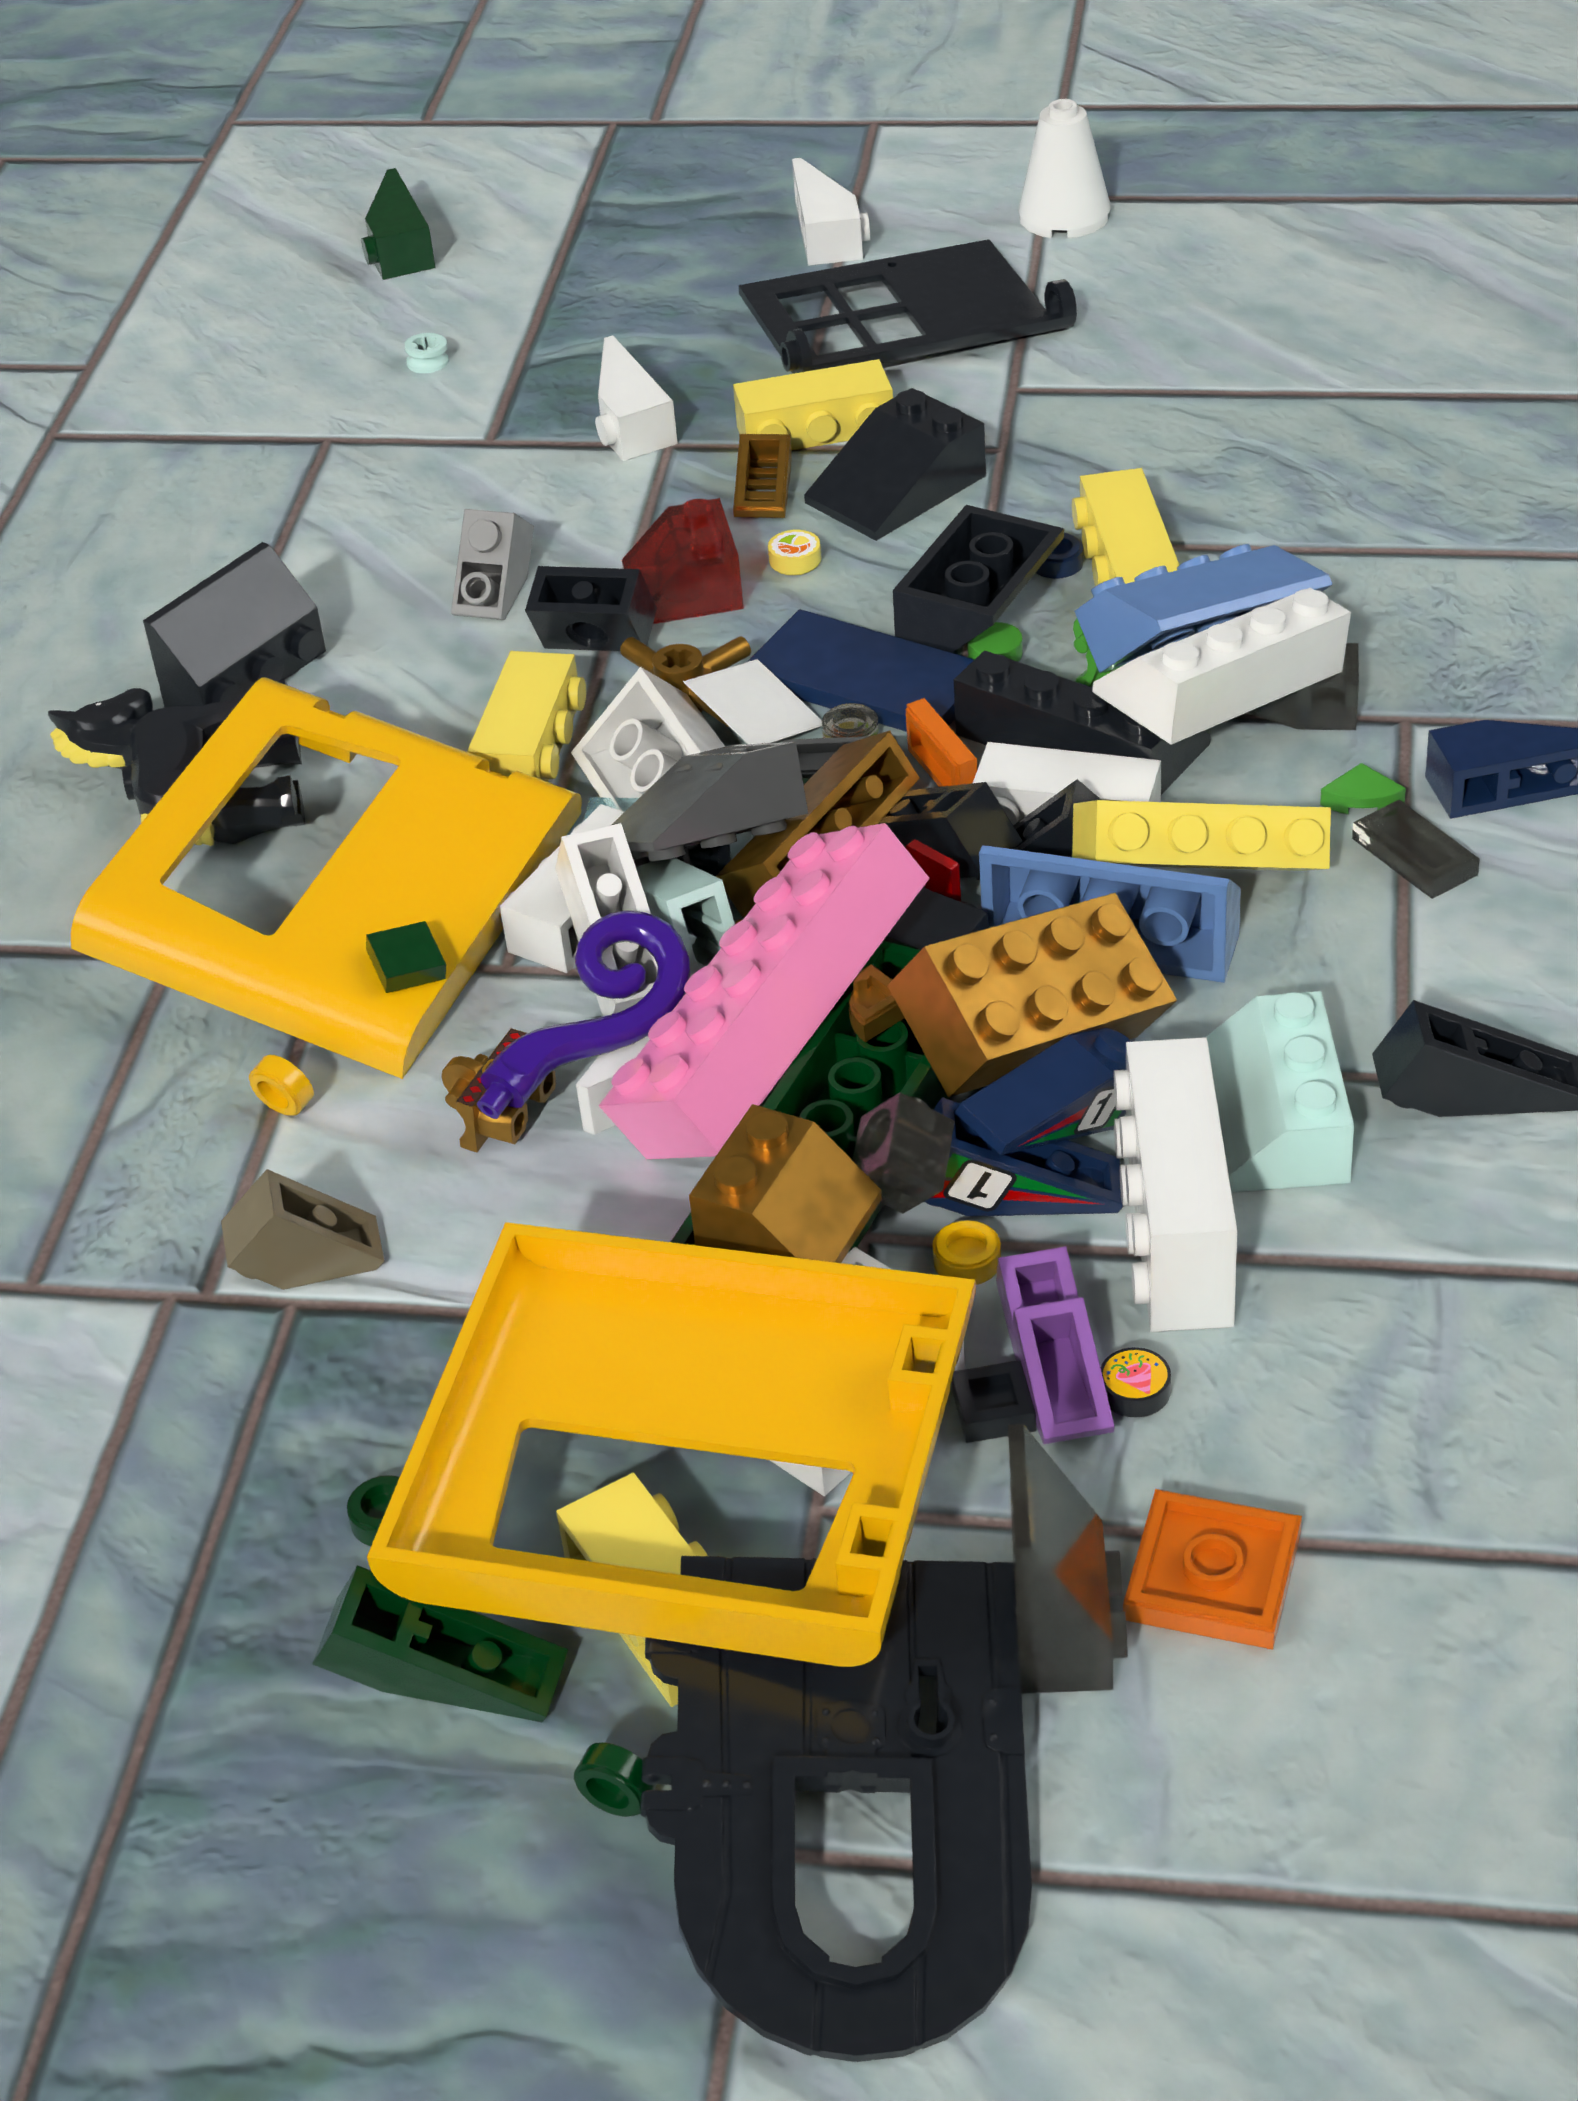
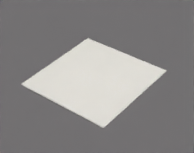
M758 659L683 681L747 744L772 743L826 725Z

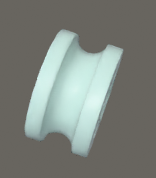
M420 333L408 338L405 341V352L409 355L406 359L407 367L416 373H432L444 368L449 362V357L445 353L447 350V339L436 333Z

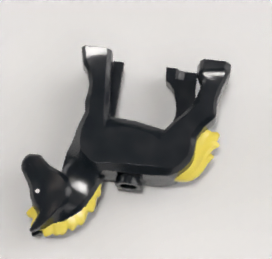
M285 678L278 681L280 683L288 685ZM132 688L113 698L88 704L77 711H48L50 720L56 726V729L51 732L50 737L53 739L55 749L61 752L64 758H69L72 763H87L93 768L107 766L122 769L128 800H136L142 823L241 699L215 702L202 706H170L153 711L150 693L141 688ZM290 734L279 736L255 768L280 764H302L301 746L298 744V737ZM289 775L278 777L274 782L262 787H239L195 845L205 844L212 846L214 841L237 844L266 831L282 827L305 825L304 804L298 780L292 781Z

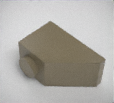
M268 1169L265 1170L221 1220L227 1267L236 1270L246 1278L258 1279L283 1290L374 1271L384 1263L375 1215Z

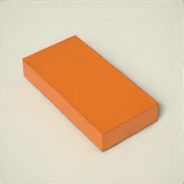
M925 698L908 703L905 709L908 751L939 787L973 783L977 772V758Z

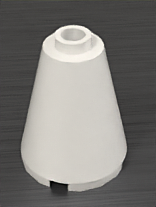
M1058 99L1052 101L1039 115L1019 205L1020 224L1029 232L1042 237L1052 238V230H1067V238H1078L1094 233L1104 227L1108 222V213H1110L1111 205L1087 112L1073 100Z

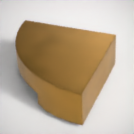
M871 964L855 978L849 1000V1015L852 1028L864 1042L869 1041L905 1018L887 986L892 979Z

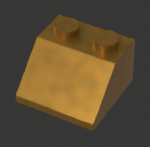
M754 1104L750 1106L689 1194L696 1246L842 1263L882 1200L881 1189L815 1122Z

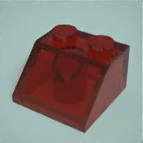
M720 498L711 500L692 499L681 505L667 507L621 560L622 569H640L657 606L653 624L744 609L739 555Z

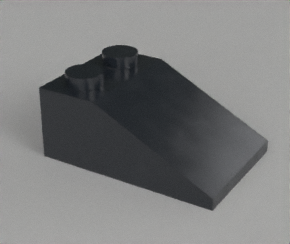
M914 388L902 391L896 397L873 410L804 494L805 504L877 541L986 476L984 423L961 412L957 408H953L926 395L922 391Z

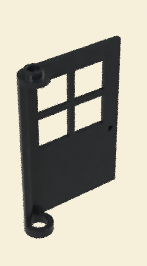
M990 239L739 285V295L780 354L784 369L787 372L791 371L792 374L877 359L882 364L1074 326L1077 316L1075 295L1070 283L1066 279L1047 283L1044 293V308ZM882 281L898 303L853 311L837 289ZM824 291L839 314L794 322L779 299ZM906 313L922 336L876 344L860 321ZM848 324L863 345V347L816 355L808 343L804 332Z

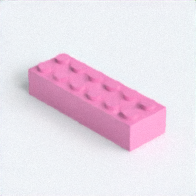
M886 823L859 828L849 826L841 831L824 834L813 832L799 839L790 848L787 855L790 860L777 877L767 881L756 892L753 899L756 904L742 921L733 925L723 934L719 941L721 949L707 966L695 972L688 979L684 986L686 994L676 1007L658 1019L648 1032L650 1040L636 1058L625 1063L615 1073L611 1081L613 1088L599 1104V1107L646 1159L715 1157L752 1104L757 1106L762 1104L929 880L928 875Z

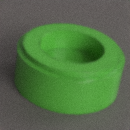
M995 622L993 626L967 642L968 658L975 660L985 650L1019 662L1023 655L1022 633L1013 625Z

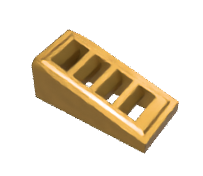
M740 434L733 505L734 517L785 518L792 460L790 434ZM748 490H776V491H748Z

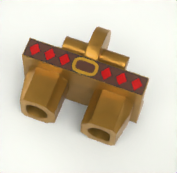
M510 1028L489 1058L483 1054H478L474 1059L464 1056L454 1057L442 1070L441 1078L449 1092L445 1097V1101L450 1107L457 1110L463 1118L466 1127L465 1132L459 1139L460 1147L477 1153L488 1137L515 1145L525 1131L528 1122L527 1103L522 1108H514L507 1105L498 1119H493L480 1111L477 1102L486 1091L481 1083V1075L507 1045L527 1034L526 1032ZM555 1070L546 1076L529 1099L540 1103L547 1101L556 1086Z

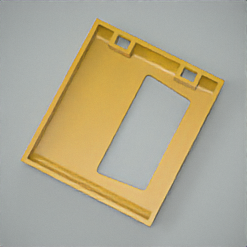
M262 677L249 689L85 892L78 905L71 927V949L403 1079L503 931L500 905L508 898L511 892L515 891L538 868L543 859L549 857L560 846L561 837L568 834L581 815L582 798L579 793L519 771H514L509 777L490 770V764L487 759L364 713L352 711L344 716L330 710V705L326 699L267 677ZM283 734L297 736L299 745L347 763H351L354 757L360 754L397 765L398 768L274 934H261L163 885L279 736ZM426 921L446 963V979L386 993L366 951V934Z
M505 1222L368 1552L367 1560L370 1569L376 1579L393 1593L423 1604L832 1666L853 1667L866 1664L877 1657L882 1646L900 1579L906 1548L911 1538L947 1404L952 1377L976 1295L975 1279ZM528 1428L846 1470L853 1473L806 1586L799 1591L563 1558L493 1546L520 1435Z

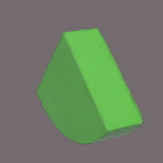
M1360 763L1321 788L1320 805L1331 807V810L1342 814H1349V807H1377V814L1397 809L1405 804L1406 788Z

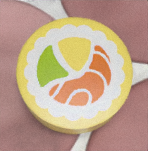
M787 530L776 534L768 542L770 566L775 571L785 575H802L814 570L821 562L820 539L814 533L806 530Z

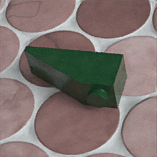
M388 169L365 217L368 236L361 238L367 264H375L383 280L436 268L429 226L397 169Z
M357 1565L336 1600L312 1664L381 1692L543 1722L547 1717L568 1649L473 1611L408 1600L383 1586L371 1570Z

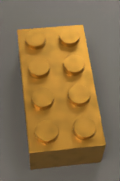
M1116 893L924 946L887 985L948 1097L990 1085L1069 1034L1108 1028L1122 1033L1129 1039L1136 1038L1177 1001Z

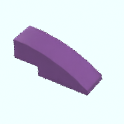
M1067 1247L998 1258L997 1288L1016 1361H1021L1036 1412V1426L1042 1443L1049 1444L1113 1433L1115 1429L1089 1318L1084 1298H1079Z

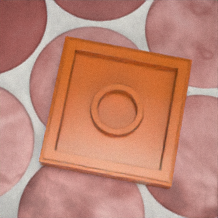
M1155 1489L1123 1602V1620L1273 1650L1301 1535L1302 1516Z

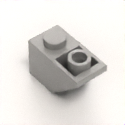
M464 509L451 608L452 615L505 620L528 577L534 530L532 524L515 513Z

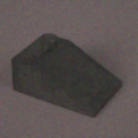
M1024 1424L1008 1425L1012 1547L1021 1694L1113 1690V1659L1128 1657L1125 1611L1110 1612L1109 1597L1122 1596L1119 1550L1105 1551L1102 1519Z

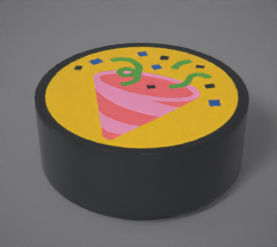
M1138 1347L1124 1348L1109 1355L1100 1367L1110 1409L1117 1414L1126 1417L1149 1416L1161 1410L1170 1398V1367L1162 1356L1152 1350Z

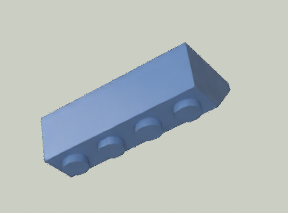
M1243 544L1224 552L1219 556V560L1210 561L1208 555H1201L1182 563L1177 567V571L1168 573L1166 566H1159L1141 573L1131 583L1125 584L1123 577L1107 580L1092 588L1093 598L1074 612L1098 671L1102 673L1117 669L1137 657L1162 648L1171 642H1177L1209 629L1213 625L1224 623L1251 612L1255 608L1266 606L1293 595L1299 590L1312 588L1322 592L1333 584L1329 574L1276 545L1252 551L1250 544Z
M982 845L979 852L981 910L987 912L989 928L1116 893L1162 974L1225 983L1240 932L1241 888L1232 880Z

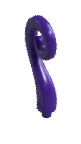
M625 910L610 913L590 925L583 933L577 945L575 965L580 979L590 991L601 997L624 999L637 992L644 984L646 971L639 963H629L620 970L610 969L603 963V952L611 945L620 942L638 944L647 949L654 957L658 966L654 985L638 1003L619 1013L536 1029L507 1045L480 1077L481 1083L486 1089L477 1102L480 1111L490 1118L498 1119L507 1105L514 1108H522L546 1076L556 1068L571 1062L621 1049L647 1037L653 1024L662 1016L671 1012L686 994L684 986L690 978L689 955L681 936L671 924L645 912Z

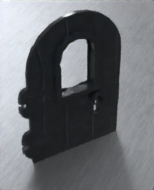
M681 1556L680 1575L799 1591L806 1586L817 1558L806 1560L805 1558ZM903 1560L900 1579L880 1652L872 1661L859 1666H832L646 1637L645 1658L650 1661L653 1674L663 1683L678 1686L677 1731L665 1733L651 1743L647 1757L642 1760V1782L648 1785H671V1790H646L642 1792L640 1814L645 1817L648 1830L660 1842L675 1845L674 1892L679 1932L696 1972L707 1983L724 2008L769 2040L809 2056L816 2055L823 2058L851 2062L904 2057L919 2049H924L947 2040L984 2013L1014 1971L1028 1933L1032 1892L1014 1562L986 1563L924 1560L908 1562ZM919 1676H935L936 1734L924 1733L918 1728L921 1710ZM845 1790H854L860 1793H910L914 1909L907 1935L882 1956L880 1963L854 1967L830 1962V1956L803 1933L795 1906V1791L839 1793Z

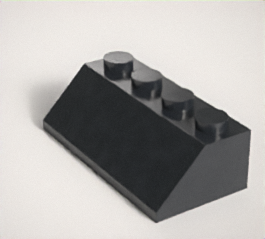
M985 650L953 679L956 735L983 745H987V742L1161 760V795L1210 745V734L1205 731L1174 744H1169L1093 693L1092 687Z

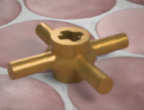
M739 636L702 656L698 648L688 644L668 645L655 652L636 638L629 637L622 643L620 653L638 667L644 668L686 693L700 712L705 711L728 726L683 681L726 669L750 656L751 648L747 640Z

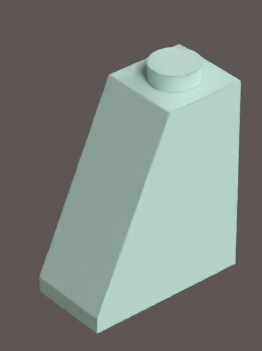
M677 858L652 861L636 867L651 915L657 916L671 924L681 936L689 955L690 973H695L707 966L721 949L719 941L723 934L735 925L723 880Z

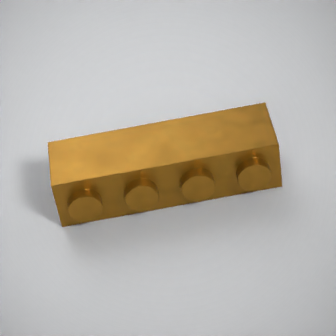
M889 730L842 745L804 784L808 814L786 819V830L755 835L715 876L723 880L727 895L743 918L756 904L753 899L759 888L770 879L777 877L790 860L787 856L788 852L799 839L813 832L824 834L841 831L849 826L859 828L876 825L920 779L891 731Z

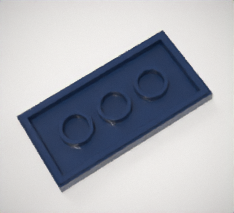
M799 609L747 662L758 659L800 700L907 732L905 710L907 704L923 698L929 702L948 726L955 720L953 679L971 664L974 659Z

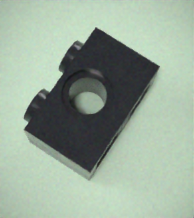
M538 566L525 612L545 649L620 651L622 643L629 637H634L647 646L657 606L640 569Z

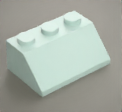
M1291 992L1256 996L1206 1036L1231 1193L1351 1183L1354 1122L1322 992Z

